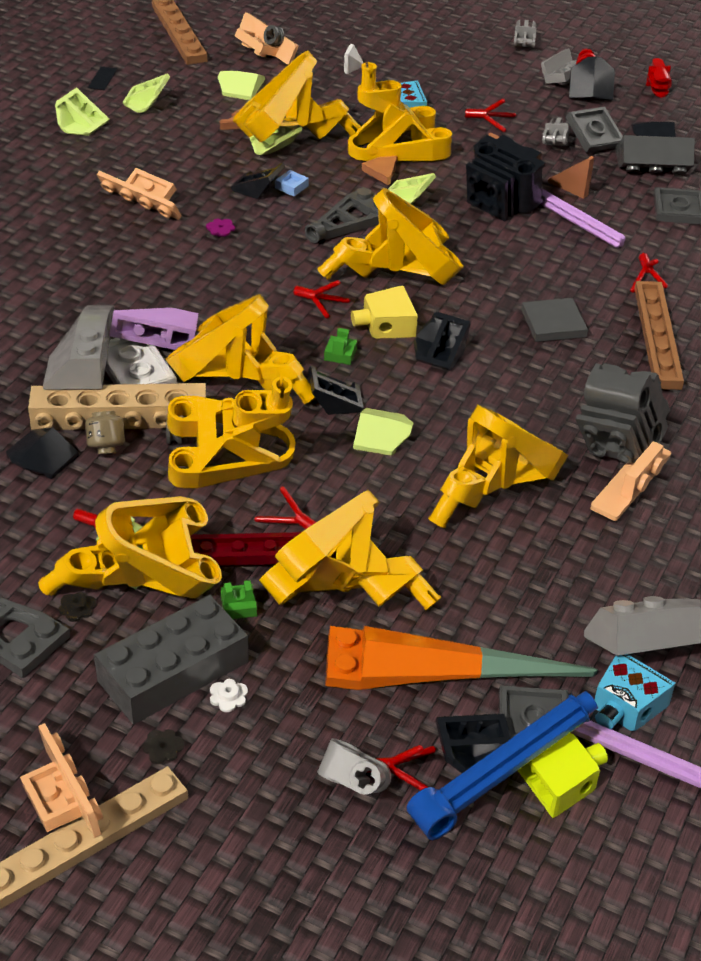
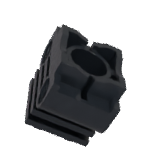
M503 134L498 139L486 135L474 146L472 163L468 162L466 164L467 203L503 221L508 220V215L512 216L514 210L521 213L533 211L545 201V197L542 196V169L545 167V162L541 160L542 153L533 148L519 145L512 138Z

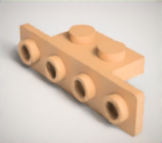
M245 12L240 27L235 34V37L242 41L241 44L247 48L255 49L254 53L261 57L271 55L286 64H290L295 58L299 47L298 44L285 36L280 46L266 44L264 41V31L268 25L250 13Z
M138 168L134 169L126 182L102 171L97 173V177L101 181V187L107 192H116L127 201L131 202L134 200L139 202L145 209H155L166 218L173 217L179 220L182 217L177 206L169 201L177 190L173 183Z
M653 441L635 463H626L594 499L590 509L613 521H617L636 497L645 491L652 478L660 473L663 465L670 458L671 451Z
M45 723L39 725L38 728L44 747L52 763L20 776V779L45 830L49 832L82 816L94 838L102 835L98 825V821L103 819L102 812L95 798L87 799L90 793L82 775L74 776L77 774V769L69 753L63 756L62 753L65 752V749L57 732L51 735Z

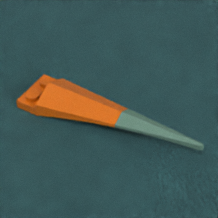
M330 626L325 686L363 690L410 683L469 678L518 676L594 677L598 669L364 626L363 630Z

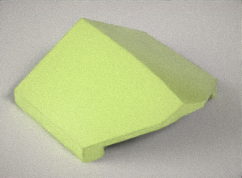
M220 71L218 80L223 96L250 100L263 84L265 76L241 71Z
M167 73L133 86L123 100L124 106L137 113L147 111L157 100L168 82L169 74Z
M77 87L55 103L58 125L67 134L89 136L110 120Z
M279 126L263 142H259L254 135L249 138L254 152L258 155H266L291 144L302 132V127Z
M431 173L396 180L388 190L413 204L433 182L436 175Z
M365 408L360 413L353 449L392 456L397 448L410 436L414 423L404 414Z

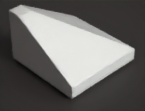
M354 44L349 45L344 55L345 74L360 69L363 64V60Z

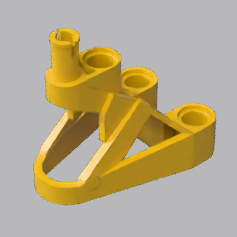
M305 51L297 56L233 117V122L248 137L254 135L259 142L269 138L279 126H307L318 139L323 138L338 122L350 136L356 134L355 130L361 127L348 113L349 108L341 99L318 105L311 98L312 69L316 65L317 60L309 51Z
M368 62V68H366V63H363L361 65L362 77L361 84L357 90V99L361 104L375 111L374 115L357 130L356 134L349 137L348 154L352 158L362 161L387 156H397V161H435L450 157L452 131L443 127L435 128V109L429 106L408 107L401 102V83L394 80L376 82L377 65ZM411 130L413 141L393 144L404 132ZM370 143L367 145L366 148L358 147L360 145Z
M383 188L373 197L374 203L378 208L379 224L365 239L355 237L343 238L333 248L334 253L318 267L320 274L323 277L326 276L327 280L346 264L364 278H367L376 268H389L391 271L402 270L430 276L440 284L445 285L463 269V264L452 251L443 245L449 239V236L438 222L395 193Z
M261 294L225 308L209 317L197 327L196 331L198 334L192 340L178 347L165 359L182 382L193 377H231L232 379H240L242 377L257 380L264 390H272V383L275 378L280 377V384H282L283 377H287L291 380L292 388L303 404L315 398L309 381L302 373L304 368L297 358L290 353L278 352L266 336L269 305ZM250 324H251V346H250L249 343L246 341V335H247V328H246V327H247L248 325H250Z
M277 377L273 380L272 390H244L239 392L235 399L225 398L223 400H216L199 396H179L172 399L168 405L167 413L169 431L179 437H197V447H179L171 452L168 462L169 481L179 488H201L279 470L287 466L293 459L296 444L294 435L288 428L281 425L291 416L293 400L290 396L292 390L291 380L283 377V382L280 384V377ZM216 422L223 424V435L218 438L216 435ZM260 433L277 436L287 444V452L279 457L259 447ZM222 448L246 460L244 462L205 467ZM179 466H186L188 469H181Z
M477 404L467 422V450L459 462L458 468L449 473L440 491L443 492V495L428 519L436 525L446 528L459 502L476 508L484 494L488 495L499 488L507 489L513 484L545 478L554 481L569 455L524 430L521 426L504 416ZM481 469L488 475L485 478L482 475L478 474L477 471Z
M366 490L284 545L275 555L279 562L259 580L280 606L299 592L324 590L348 592L351 589L363 588L378 607L386 603L404 587L408 588L424 607L425 611L442 598L421 575L423 569L413 557L386 558L371 541L373 514L380 502L370 490ZM335 551L336 559L331 557L335 553Z
M182 496L114 502L101 511L95 520L96 532L99 537L96 545L72 549L56 561L55 569L39 580V588L45 595L48 596L50 593V596H53L66 584L91 589H100L107 585L128 584L129 587L142 585L181 597L197 598L219 583L222 578L220 566L212 557L194 553L190 536L207 524L208 515L206 510L198 501ZM131 517H153L140 530L134 533Z

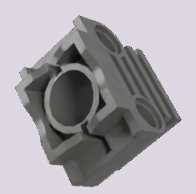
M606 363L603 366L595 364L584 388V398L587 405L581 406L582 415L577 414L575 418L589 452L593 455L616 458L624 463H635L653 441L661 443L668 428L666 416L670 408L662 394L658 373L648 371L631 372L628 375L627 370L619 366Z

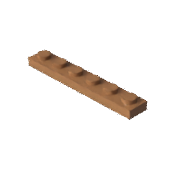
M152 0V8L185 63L190 65L208 62L205 49L174 0Z
M636 281L634 290L650 370L653 373H658L661 389L682 390L684 379L662 282Z

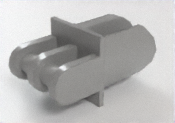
M520 20L516 22L513 46L535 47L537 29L535 21H533L532 27L528 26L529 20L524 21V26H520Z
M557 117L555 123L554 118L550 120V123H545L542 143L545 145L568 146V136L571 131L568 121L566 120L563 123V118Z

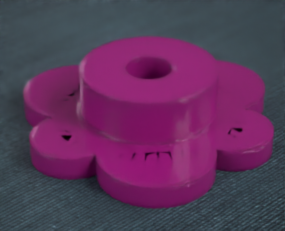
M217 218L213 222L207 223L206 229L212 235L223 237L230 235V232L235 230V226L230 219L221 220Z

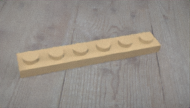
M167 766L99 805L103 815V819L98 821L102 835L94 838L81 816L1 861L0 909L188 799V790Z

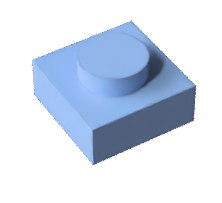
M292 170L287 171L275 180L276 189L292 196H296L309 186L308 177Z

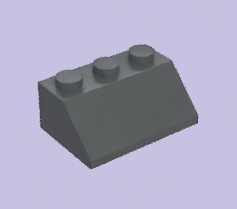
M624 135L616 146L619 169H626V172L631 173L645 169L649 170L650 173H662L663 170H671L673 174H685L694 166L695 138Z

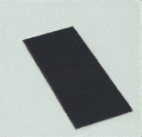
M100 67L88 88L105 90L117 68Z

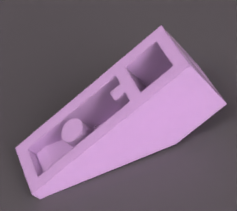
M176 308L114 310L109 336L176 350L195 337L199 313Z

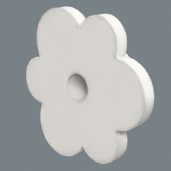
M226 679L224 683L216 682L210 687L212 695L210 703L214 706L219 705V709L223 712H231L236 706L242 707L245 705V696L248 693V688L245 684H236L233 679Z

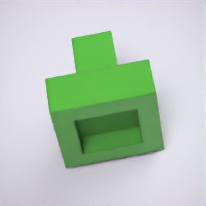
M338 328L337 336H330L324 351L325 361L351 365L357 350V340L349 339V329Z
M251 580L244 581V585L232 586L231 582L224 583V587H220L222 607L232 619L257 617V606Z

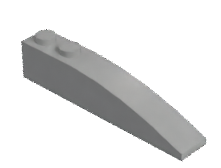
M87 305L69 331L49 356L43 382L44 390L102 389L114 305Z
M648 596L643 598V602L615 601L613 606L600 607L585 628L584 637L617 656L701 643V599H664L658 596Z

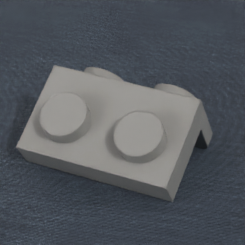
M569 48L541 62L546 84L558 83L559 85H565L570 83L571 67L576 65L577 60H572Z

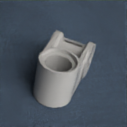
M335 738L330 740L317 771L320 776L363 795L382 792L387 789L391 782V771L383 761L361 752L360 749L347 742ZM367 771H372L371 776L375 779V783L369 784L370 778L366 776Z

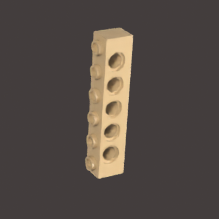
M206 383L103 385L102 389L44 390L43 386H31L28 406L31 430L52 427L55 430H86L85 421L92 417L93 412L115 411L116 416L123 418L124 429L166 428L170 401L179 396L206 398Z

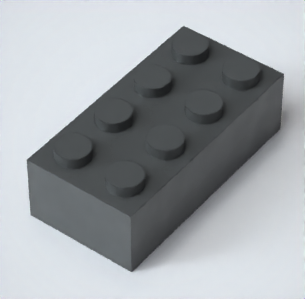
M208 595L95 653L97 681L134 725L248 663V635L211 595Z

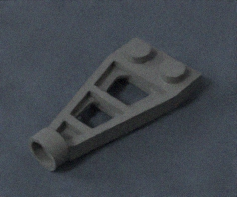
M362 187L346 195L318 221L306 225V237L310 242L317 243L323 239H331L378 225V208L373 200L376 193ZM353 207L367 216L357 218L347 211ZM337 218L344 223L336 225L331 221Z
M0 597V627L9 620H15L28 626L10 643H6L0 638V664L21 678H24L70 638L69 628L41 611Z

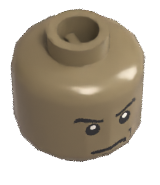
M115 411L93 412L92 417L85 421L87 445L90 448L98 449V454L116 453L115 447L122 446L125 443L123 418L116 416Z

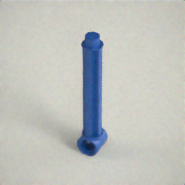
M587 691L582 692L577 697L570 694L565 701L441 789L428 787L416 793L407 804V812L429 840L441 838L456 824V814L580 725L589 722V714L598 709L597 703Z

